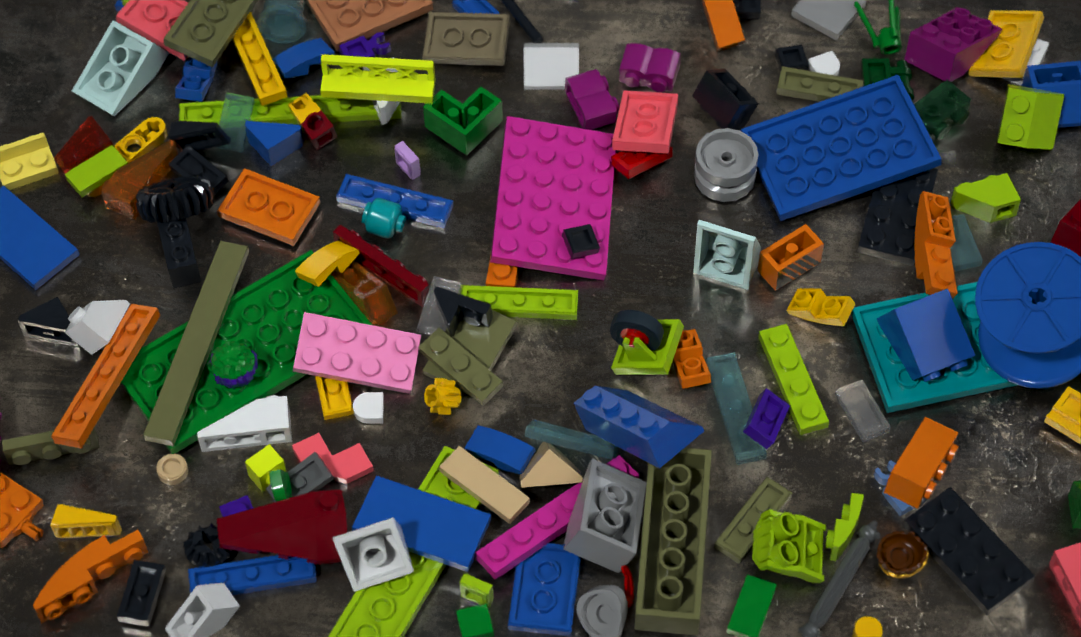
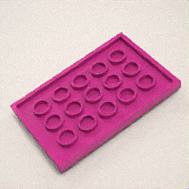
M507 116L501 156L491 263L604 281L607 270L614 167L611 164V156L616 153V150H612L614 134ZM591 224L600 247L599 252L571 259L562 237L563 229Z

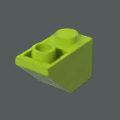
M1008 173L997 176L990 175L983 180L972 183L965 182L954 187L950 204L953 209L988 223H993L1017 216L1021 198Z

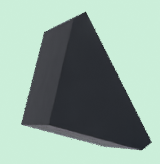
M58 297L21 314L18 318V323L24 336L79 347L78 343L65 334L70 324L68 320L69 315Z

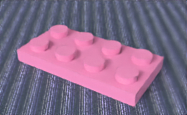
M304 312L293 372L410 394L421 335Z

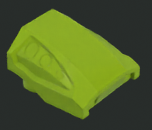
M769 509L761 514L753 531L752 560L760 570L768 569L786 576L800 578L810 583L820 584L825 579V576L822 575L823 532L826 531V525L803 515L791 514L789 512L782 513Z

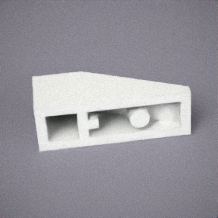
M271 395L263 399H256L198 431L197 436L201 451L207 452L292 442L290 409L287 396Z

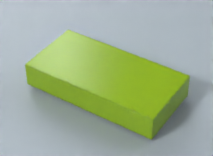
M111 145L65 173V177L78 194L84 197L129 169V165L116 148Z

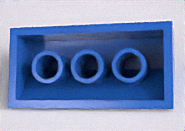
M595 385L573 403L586 431L658 468H661L704 432L702 426L628 390Z

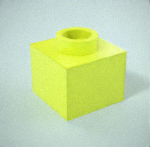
M270 444L245 461L248 476L262 492L271 484L270 471L281 469L286 472L284 460Z

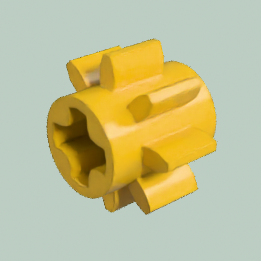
M434 378V384L427 386L424 392V401L427 406L431 407V413L451 415V409L458 408L461 402V391L455 386V380Z

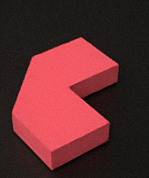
M320 433L292 445L293 452L299 462H302L314 452L318 453L334 476L335 481L348 484L374 471L373 465L360 443L333 456Z

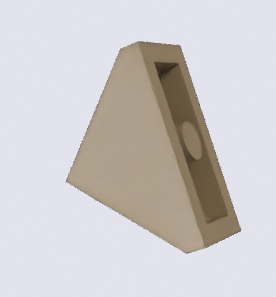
M547 438L544 439L532 456L523 474L519 475L521 488L583 482L580 470Z

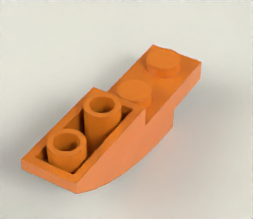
M923 191L919 198L915 225L914 253L916 277L924 280L926 294L932 295L948 289L953 299L958 292L950 248L956 242L949 199L948 197Z
M139 530L126 535L112 544H109L107 538L103 535L64 563L49 579L33 604L41 623L58 618L65 610L76 604H83L89 601L94 594L98 593L95 581L110 577L115 570L127 564H133L134 560H140L143 555L149 553Z

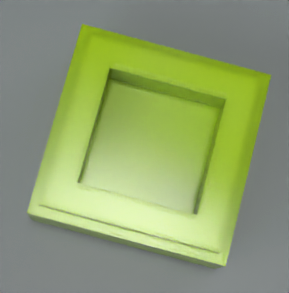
M464 573L459 582L461 597L479 605L487 603L489 608L494 599L493 585Z

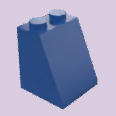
M948 289L898 307L877 318L878 324L912 380L923 377L924 382L942 376L940 373L941 369L949 367L951 372L968 365L966 359L976 356Z

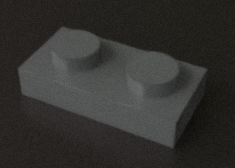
M316 452L287 472L289 474L292 497L318 491L334 479V476ZM270 484L268 487H266V490L273 498V500L276 502Z

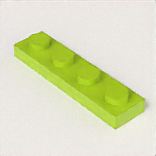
M783 324L759 331L758 338L786 403L790 405L789 411L799 434L803 435L828 428V417L788 325Z

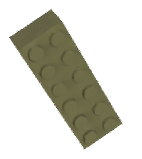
M684 448L661 468L648 463L635 630L698 636L712 450Z

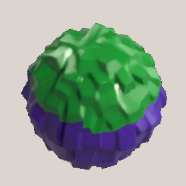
M229 341L212 351L210 362L217 384L235 389V387H243L253 380V376L258 368L257 354L244 343Z

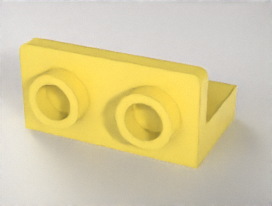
M45 133L31 135L25 139L0 146V180L2 185L8 190L59 174Z

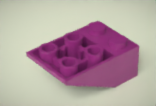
M957 7L911 31L904 60L950 83L964 75L999 36L1002 28L994 25L990 20L981 19L971 14L967 9Z

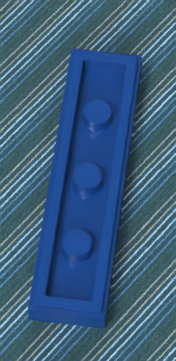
M349 174L345 175L336 196L337 202L364 209L368 202H373L376 198H383L400 204L402 215L406 216V219L444 229L453 208V200Z
M278 555L223 563L211 567L188 569L190 594L197 585L224 583L232 595L317 582L315 564L307 563V559L289 556V559L278 558Z

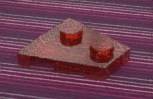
M90 116L57 153L54 160L65 174L107 147L114 146V144L95 119Z

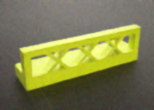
M321 55L323 73L320 88L321 97L433 104L436 82L434 61ZM329 65H339L342 69L329 68ZM358 67H367L370 70H361ZM386 69H396L398 72H389ZM426 70L428 74H418L414 71Z

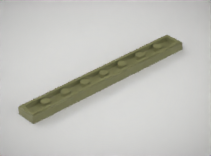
M220 241L143 434L145 441L174 447L249 254L248 246Z

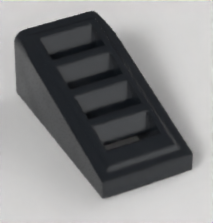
M171 122L168 138L180 152L188 145L195 151L231 143L230 137L218 123Z

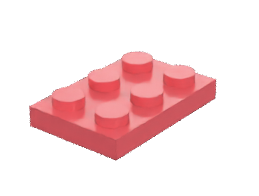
M129 0L116 15L117 23L153 42L162 49L183 61L189 57L164 45V37L183 12L188 2L184 0Z
M623 90L612 140V150L651 152L654 154L669 153L678 108V94Z

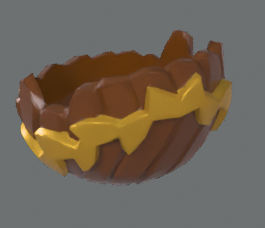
M904 531L889 533L879 541L877 548L880 568L890 577L898 579L911 577L921 571L927 563L929 554L927 545H924L921 539L916 537L912 531L906 534Z

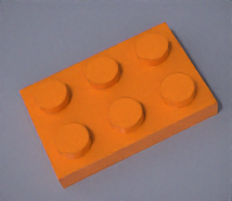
M244 168L218 208L217 213L218 217L294 246L320 205V197Z

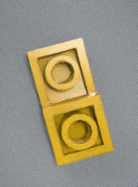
M335 241L309 256L295 272L300 279L319 287L334 270L343 273L360 252L358 249L341 241Z
M798 288L786 311L789 315L803 320L825 325L845 326L856 303L851 296H826L821 288Z

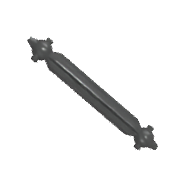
M873 520L870 524L857 529L856 534L859 535V538L852 543L809 617V623L799 627L798 632L801 633L802 637H822L823 633L819 628L827 623L868 553L870 543L880 538V533L876 529L877 521Z

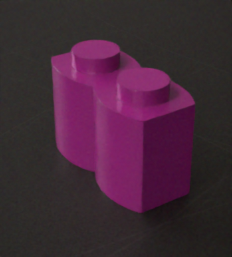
M628 43L619 68V81L629 87L647 86L656 92L673 91L680 67V53L666 48L653 49L643 44Z
M597 69L565 78V92L572 108L575 110L582 129L593 130L615 123L617 113H619L618 101L609 94L608 81L605 76L600 75Z

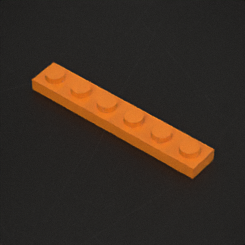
M138 304L130 305L110 342L105 346L51 435L55 444L82 449L160 317L158 308Z

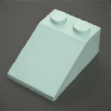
M112 20L72 92L111 115L116 116L157 75L169 52Z
M699 220L697 224L693 273L748 290L758 267L761 246L754 236Z

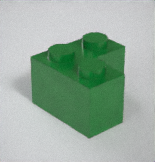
M479 87L464 103H461L441 89L433 97V104L426 103L423 106L425 127L465 155H468L503 121L502 100L483 87Z

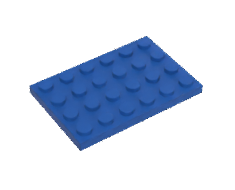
M899 75L741 129V132L750 136L757 145L759 156L756 168L780 221L942 165V159Z

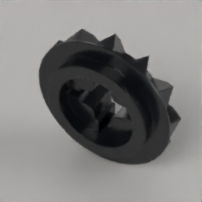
M213 523L205 528L199 525L197 531L189 532L188 539L183 542L186 558L192 564L200 567L218 565L224 562L233 551L220 548L217 527ZM207 539L213 544L212 551L204 545V540Z

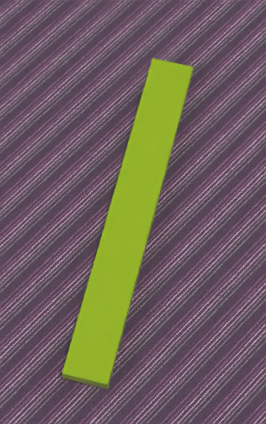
M321 95L310 96L331 123L379 120L372 100L321 97ZM287 97L261 106L259 99L179 103V121L218 123L222 129L245 128L246 121L297 125L299 123L292 115L288 104L298 97ZM401 102L390 119L402 118Z

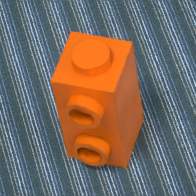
M701 0L717 52L743 45L745 38L733 0Z

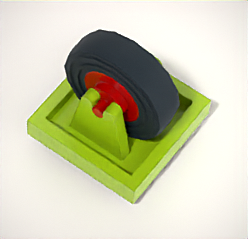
M638 310L619 311L613 317L609 331L611 337L619 344L611 369L615 375H668L684 325L680 319L657 320L649 314Z

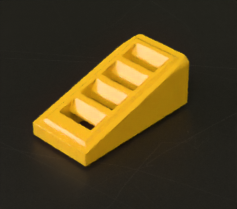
M62 504L57 505L51 521V529L56 538L120 535L122 532L116 515Z

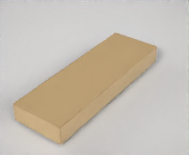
M460 446L439 466V470L443 475L509 524L530 503V498Z

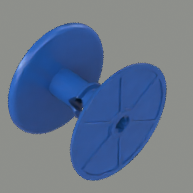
M1046 242L1019 244L998 254L983 270L975 291L976 309L980 318L978 339L983 357L998 375L1019 386L1049 388L1072 380L1081 373V257L1068 248Z

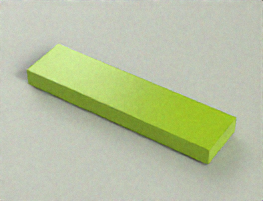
M462 285L461 295L491 304L493 311L507 317L577 320L578 290Z

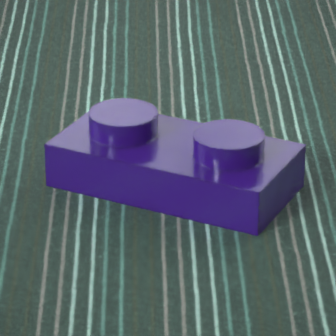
M766 388L759 395L743 432L765 449H768L774 443L790 405Z

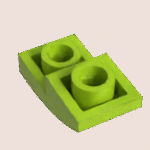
M851 493L849 504H843L841 519H836L834 530L828 529L825 548L831 549V561L838 560L853 538L862 508L863 494Z

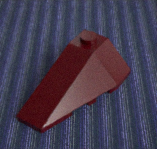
M342 489L309 492L216 519L220 548L258 554L261 551L278 554V558L289 559V556L307 559V563L312 564L342 562L333 541V537L347 533V518Z

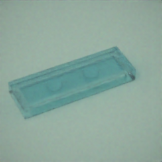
M535 419L526 426L524 437L610 460L616 456L619 447L598 436Z

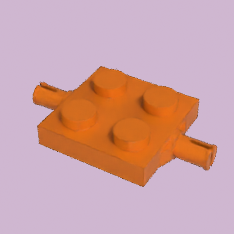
M1 472L0 547L3 549L14 537L21 533H25L35 541H39V537L42 538L44 530L31 522L33 517L44 506L43 499Z

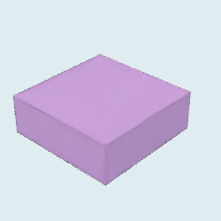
M403 141L396 144L394 148L396 163L410 179L414 180L421 175L419 158Z

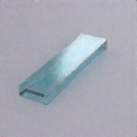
M735 352L706 358L705 362L711 374L712 387L737 465L766 459V449L743 432L753 408Z

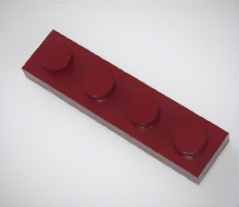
M340 224L333 231L334 242L341 241L359 250L360 253L354 259L355 262L421 307H424L430 301L429 284L424 277L419 274L414 275L399 260H392L386 256L377 245H370L364 241L355 230H348Z

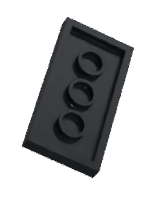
M932 168L873 190L857 253L914 266L915 225L919 198L923 191L933 192L938 169Z
M951 487L904 519L903 526L908 532H914L915 536L919 537L924 545H927L928 553L986 616L1033 582L1035 575Z

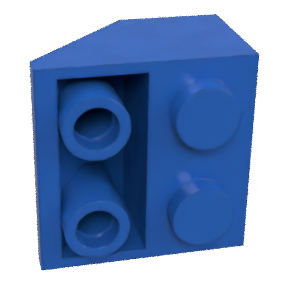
M1081 61L1027 66L1022 87L1065 94L1058 128L1081 126Z

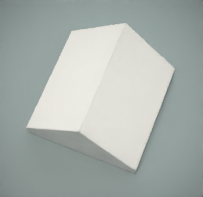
M579 43L524 44V90H565V78L579 74Z
M394 518L333 537L334 544L354 592L414 572L402 528Z

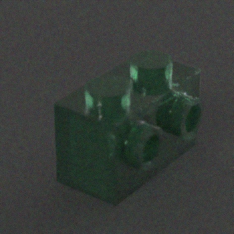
M947 79L914 103V106L934 142L936 139H943L956 124L961 125L967 120L970 115L969 108L972 99Z

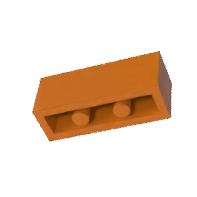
M925 417L892 469L884 493L917 509L924 498L930 500L937 485L934 482L935 479L938 481L942 480L948 464L945 462L952 463L959 449V446L955 445L959 432Z

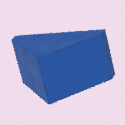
M257 121L245 122L248 142L270 166L303 146L304 139L301 125Z

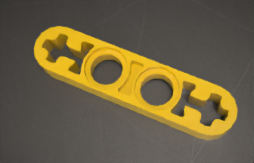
M158 117L147 118L115 144L116 150L128 162L129 169L88 193L87 196L95 197L104 193L161 145L168 135L165 122ZM131 144L141 145V148L136 152L126 150Z

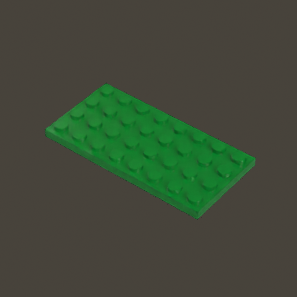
M312 250L232 295L174 447L165 445L171 454H175L197 441L198 431L256 399H263L274 395L307 375L293 372L304 312L372 325L331 274L319 287L297 276L295 270L313 254ZM188 321L141 348L120 383L148 422ZM229 341L244 343L257 354L258 368L253 376V380L247 385L235 387V389L217 384L210 362L212 351Z

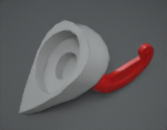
M622 565L621 571L625 575L624 591L619 586L601 585L588 590L579 598L577 615L590 637H621L627 618V608L632 606L634 600L633 578L627 565Z

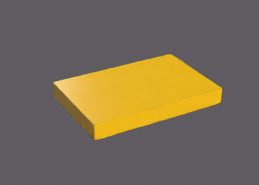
M990 10L987 20L1002 28V32L968 70L969 76L1023 78L1045 18L1043 11Z

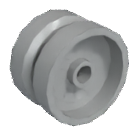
M716 129L707 133L698 142L695 154L694 178L695 184L701 193L712 200L721 202L736 201L745 197L753 189L756 180V167L759 156L757 145L750 136L735 129Z

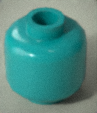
M376 198L373 202L366 204L361 222L365 224V229L368 233L390 239L396 234V231L402 232L406 216L402 215L400 204L383 198Z

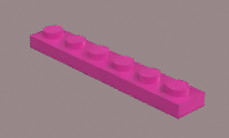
M620 455L606 464L639 479V474ZM577 483L475 552L476 560L496 580L566 532L582 483Z

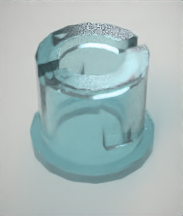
M264 0L263 11L258 18V29L261 34L270 41L277 43H292L302 38L307 30V22L304 16L305 0Z

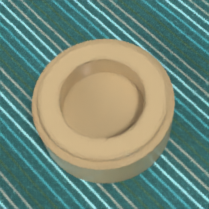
M167 454L157 463L156 471L158 477L166 485L180 484L188 475L187 463L181 455Z

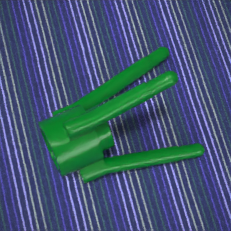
M888 0L890 26L882 28L879 31L878 37L859 2L855 1L854 6L872 39L873 48H880V52L884 55L895 54L901 51L900 8L894 6V0Z

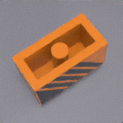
M805 224L760 251L757 271L776 291L820 264L824 243Z

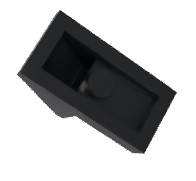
M437 286L435 287L436 302L451 337L454 336L461 319H464L465 322L473 326H490L493 319L491 304Z

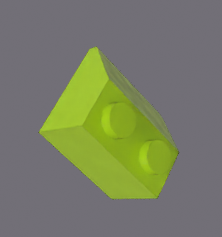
M1008 84L997 142L1022 148L1053 150L1065 94Z

